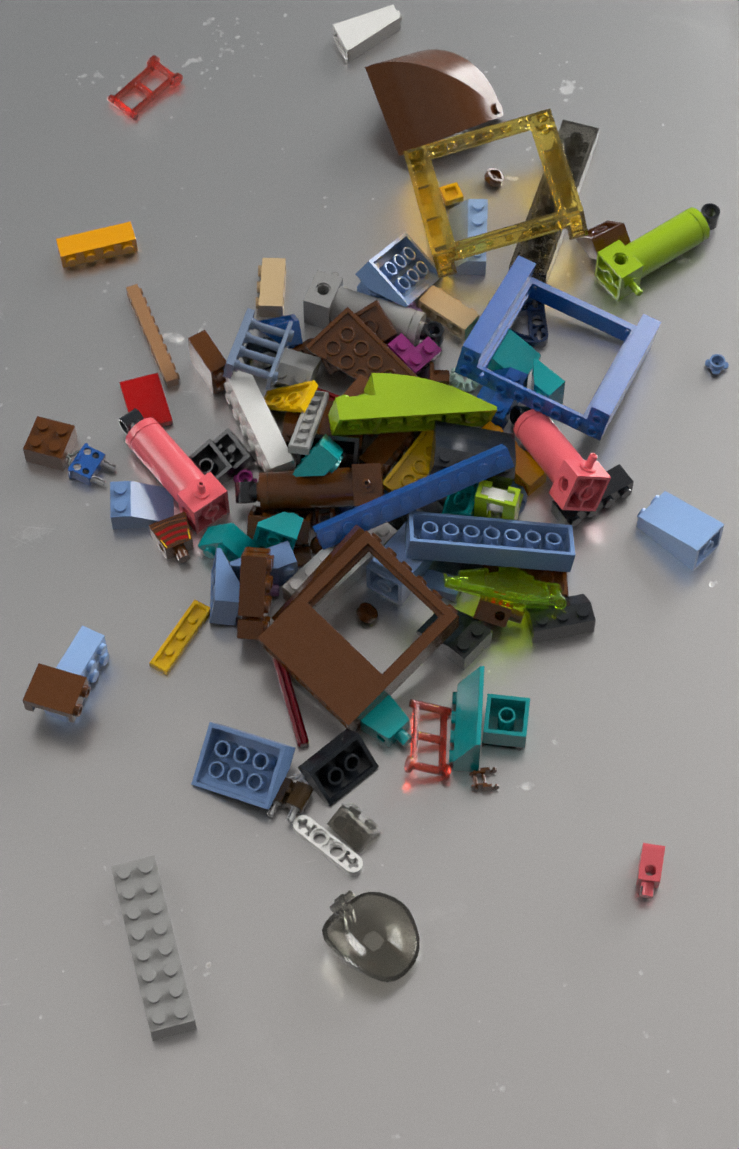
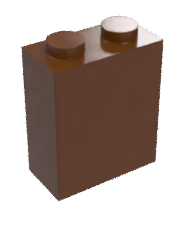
M203 330L188 338L190 361L211 392L215 394L225 390L224 383L226 382V377H223L226 360L206 330Z

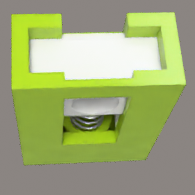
M480 481L475 495L474 516L518 520V514L524 494L520 493L521 489L509 486L508 490L492 487L493 482Z

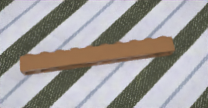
M138 284L126 287L129 301L167 389L179 385L178 380L180 376L178 372H175V364L171 363V355L167 353L168 349L166 344H163V337L158 333L159 328L158 325H155L154 316L150 314V307L146 305L147 300L142 296V288H139Z

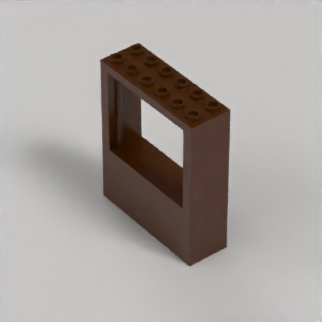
M367 530L258 637L262 647L345 728L356 731L361 726L360 721L388 695L391 696L460 626L459 616L457 615L458 611L451 604L446 605L442 601L443 597L435 589L431 591L426 586L427 582L420 575L416 577L411 572L412 568L405 561L401 563L396 558L397 554L390 547L385 548L381 544L382 540L374 532L370 534ZM368 552L438 616L383 674L313 609Z

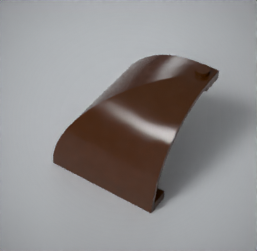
M438 49L423 50L365 67L399 156L504 116L502 105L499 103L492 86L484 74L470 61L453 52Z

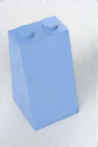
M666 491L660 496L656 495L652 499L650 506L643 508L638 513L636 526L692 571L719 546L724 528L722 522Z
M405 522L384 547H390L397 554L396 558L401 563L405 561L412 568L411 572L416 577L418 575L423 577L434 560L406 558ZM375 557L366 566V587L402 606L411 594V591Z

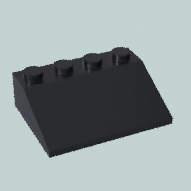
M435 420L429 475L500 444L508 448L513 464L516 466L515 434ZM515 467L485 480L493 482L492 487L508 490V487H511L515 478Z

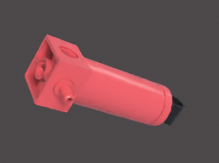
M513 406L510 411V421L514 425V434L553 482L549 491L551 497L562 510L596 511L611 480L610 475L596 461L597 455L590 453L588 459L584 460L549 416L527 406Z
M135 408L118 419L122 430L127 434L125 440L127 446L178 502L180 513L185 511L188 524L197 534L230 512L228 492L211 472L204 475L154 418L144 419L140 411Z

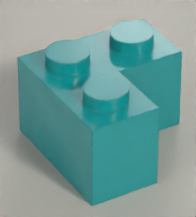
M234 523L209 526L198 544L203 554L211 559L215 557L216 549L221 548L229 562L241 558L246 547L261 548Z

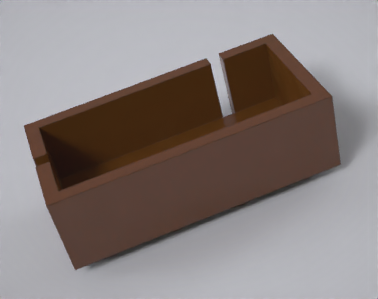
M246 547L241 555L238 616H242V619H238L237 638L258 640V637L271 625V617L268 614L272 607V596H269V593L273 587V576L270 575V572L274 567V555H271V549Z

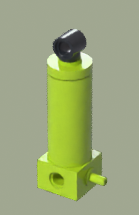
M712 203L705 204L701 212L696 208L690 207L627 245H624L620 240L614 242L597 253L594 276L617 301L633 292L636 296L642 295L643 290L640 288L641 278L707 240L710 236V230L715 229L718 225L720 208Z

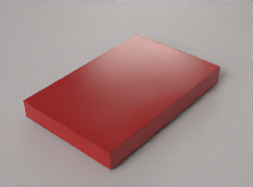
M158 373L119 382L128 412L136 408L143 415L144 419L154 418L162 427L173 424Z

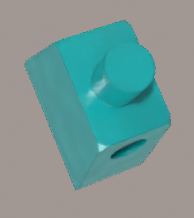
M390 695L383 699L360 721L361 731L386 747H391L396 741L406 747L413 740V737L407 733L410 728L409 718Z

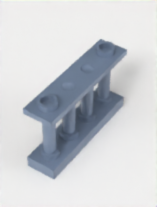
M247 308L227 358L223 377L231 379L234 371H242L268 379L265 390H270L272 383L276 384L279 372L276 371L287 342H292L295 332L291 330L293 322L289 321L286 330L257 322V319H254L255 310ZM256 329L282 337L283 339L281 344L253 336L249 331ZM252 343L278 352L274 358L248 350L244 344ZM244 356L270 364L272 368L269 372L240 363L238 359Z

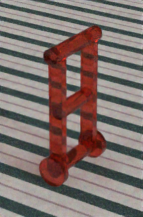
M153 55L147 61V68L118 93L109 95L107 100L131 119L136 120L139 116L138 113L169 86L177 87L180 85L183 75L180 73L174 74L159 63L160 58ZM156 69L168 79L152 91L141 81ZM136 87L147 97L131 109L120 100Z
M410 699L409 707L413 708L411 755L406 758L404 771L411 773L412 770L440 775L442 781H448L451 765L446 764L447 716L451 715L452 709ZM420 710L440 714V736L419 731ZM418 740L439 744L438 766L417 762Z

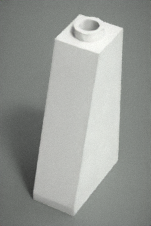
M390 5L333 24V38L347 63L399 31L400 22L402 21L401 13L395 9L394 5Z

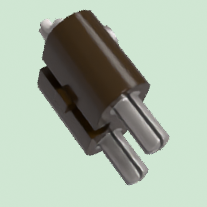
M298 774L297 776L285 777L272 805L267 811L268 816L273 817L278 807L284 809L287 807L290 811L286 821L292 823L296 814L303 812L313 792V788L303 779L304 775ZM299 778H300V780L302 781V782H300V781L293 782V780H296V779H299Z

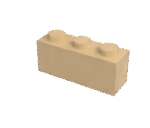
M262 258V265H258V277H261V281H257V293H260V296L256 297V309H259L260 317L283 316L286 258Z
M434 285L418 300V308L426 313V317L441 323L446 330L464 341L468 338L479 320V314L474 309L468 308L460 300L449 296L443 289H438Z

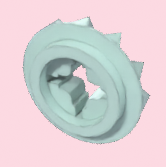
M452 368L449 374V381L453 387L469 392L479 386V383L468 378L464 382L462 375L454 372L455 368Z

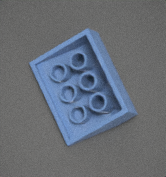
M404 232L370 259L356 273V276L368 289L407 307L444 274L413 239Z
M209 722L192 785L269 809L290 769L296 748L226 725Z

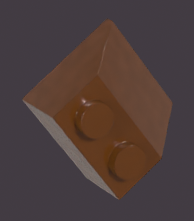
M608 220L575 236L588 256L596 260L597 253L614 242L620 240L624 245L631 242L624 223Z

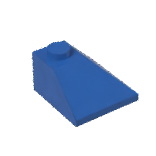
M295 314L257 321L286 330L289 321H292L291 330L295 332L292 342L288 341L286 346L288 349H292L298 344L303 343L300 323ZM263 332L268 337L274 339L277 343L281 344V341L283 339L282 337Z

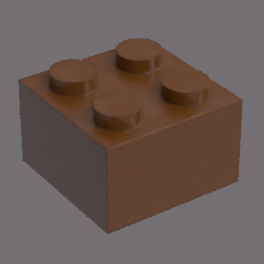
M37 416L23 447L26 462L64 471L68 463L66 456L68 453H72L78 439L75 425Z

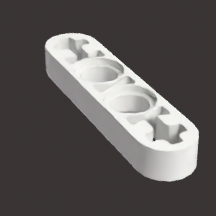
M299 815L295 818L293 829L297 836L347 875L358 876L362 872L363 861L358 854L309 816ZM299 823H307L308 830L305 828L299 829ZM318 834H322L326 837V840L321 844H317L313 838ZM339 847L343 853L338 857H334L330 854L331 849ZM349 862L352 864L357 862V868L352 867L350 869Z

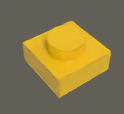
M457 182L439 187V193L446 206L464 201V196Z

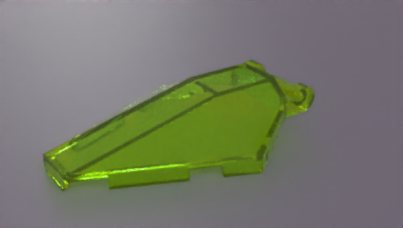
M499 567V572L488 573L489 569L487 568L458 571V576H448L443 573L445 588L509 606L548 609L550 605H554L557 609H564L567 605L566 599L561 594L562 588L558 583L535 580L533 576L528 575V573L519 568Z

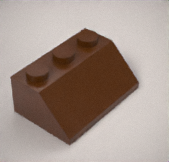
M253 505L248 514L247 536L253 540L257 524L262 520L282 512L295 513L299 517L304 518L295 544L297 547H303L305 544L308 545L310 541L314 510L261 511L260 506Z

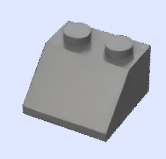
M285 348L276 371L279 372L276 384L272 383V385L281 388L316 380L322 359Z

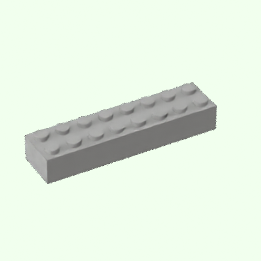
M155 856L111 866L152 1040L196 1030V1022Z

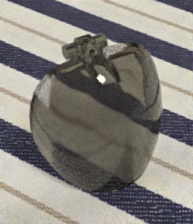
M349 890L347 893L339 895L334 900L335 903L330 906L333 914L325 922L322 929L323 938L333 953L348 967L369 978L383 982H393L406 975L413 967L420 949L418 929L408 907L395 897L381 892H366L355 897L354 893Z

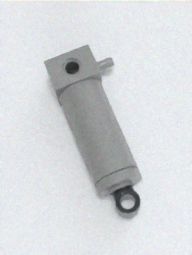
M317 270L303 299L304 323L324 329L347 307L356 313L375 300H378L398 333L389 339L390 341H393L402 333L415 347L420 340H425L428 336L439 347L443 344V325L437 321L426 323L425 312L344 288L343 278L339 277L337 272L329 274Z

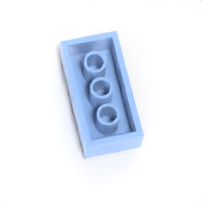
M82 625L56 668L87 677L90 686L92 682L94 683L97 680L102 665L105 666L109 660L105 635ZM44 710L46 714L66 723L69 721L66 716Z

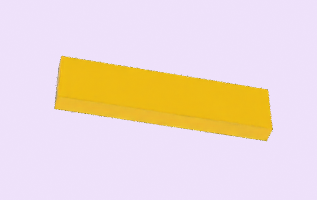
M194 599L152 658L149 666L168 676L209 618L210 607Z

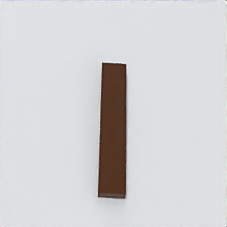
M356 524L271 618L275 621L365 531Z

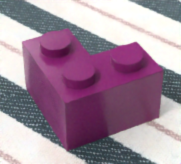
M402 333L387 345L416 375H419L426 369L430 362H434L442 351L429 336L415 347Z

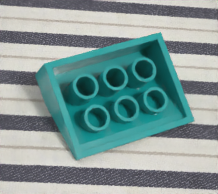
M485 666L478 667L457 684V692H453L452 704L456 705V711H452L451 724H455V730L450 732V743H454V750H449V763H453V771H479Z

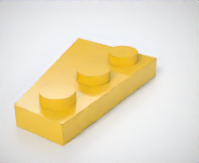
M315 380L268 390L263 398L269 410L305 413L314 397L318 384Z

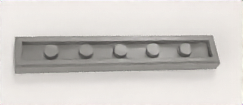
M316 391L305 413L301 412L288 445V453L309 454L329 400V392Z

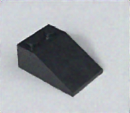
M457 610L460 626L437 650L461 669L465 670L491 643L492 630L479 620ZM433 614L416 633L421 635L438 616Z

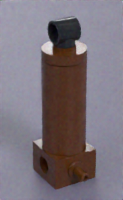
M381 463L352 464V467L336 468L332 474L328 471L325 476L295 477L293 475L294 470L260 472L259 482L257 483L252 481L235 483L236 504L256 503L258 501L260 502L261 511L354 506L356 508L384 495L383 467Z

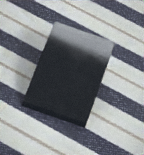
M229 428L215 440L209 439L189 456L204 475L211 472L222 485L256 461Z

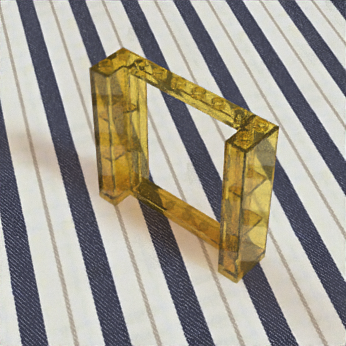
M550 108L403 151L439 278L457 273L454 261L566 229L570 240L589 235L584 210ZM531 131L556 212L455 242L431 159Z

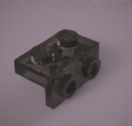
M342 804L327 825L357 853H361L374 836H379L381 832L377 829L378 825L370 818L366 819L361 814L362 810L357 805Z

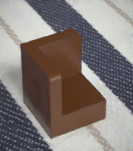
M430 362L429 380L449 385L450 371L434 370V362Z

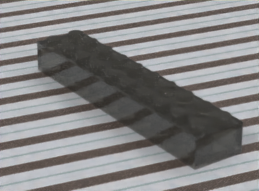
M562 120L510 261L509 270L519 255L536 263L532 274L533 278L546 284L548 283L598 143L599 128Z

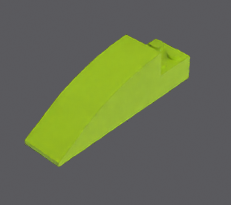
M371 373L365 386L364 394L353 397L348 395L336 397L328 416L331 435L351 436L434 430L435 420L471 427H483L492 420L497 412V406L456 387L437 381L392 373Z

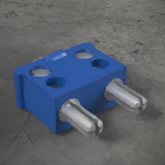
M85 443L80 450H76L72 454L68 453L66 456L68 459L69 478H74L88 486L92 482L102 487L106 484V480L97 476L102 466L111 471H114L116 468L115 464L106 460L104 453L90 447L88 443ZM77 454V456L75 457V459H74L73 462L71 463V457H73V456H75V455Z

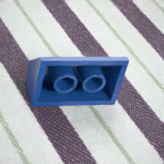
M511 367L492 370V372L527 388L528 374ZM482 386L477 395V398L497 406V412L491 422L504 430L510 419L512 407L518 405L519 402L485 386Z

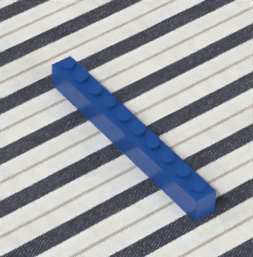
M500 444L312 527L320 546L325 550L339 544L356 524L364 531L371 530L515 466L508 448Z

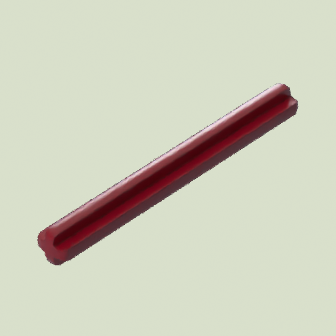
M272 658L297 745L299 747L309 745V739L290 675Z

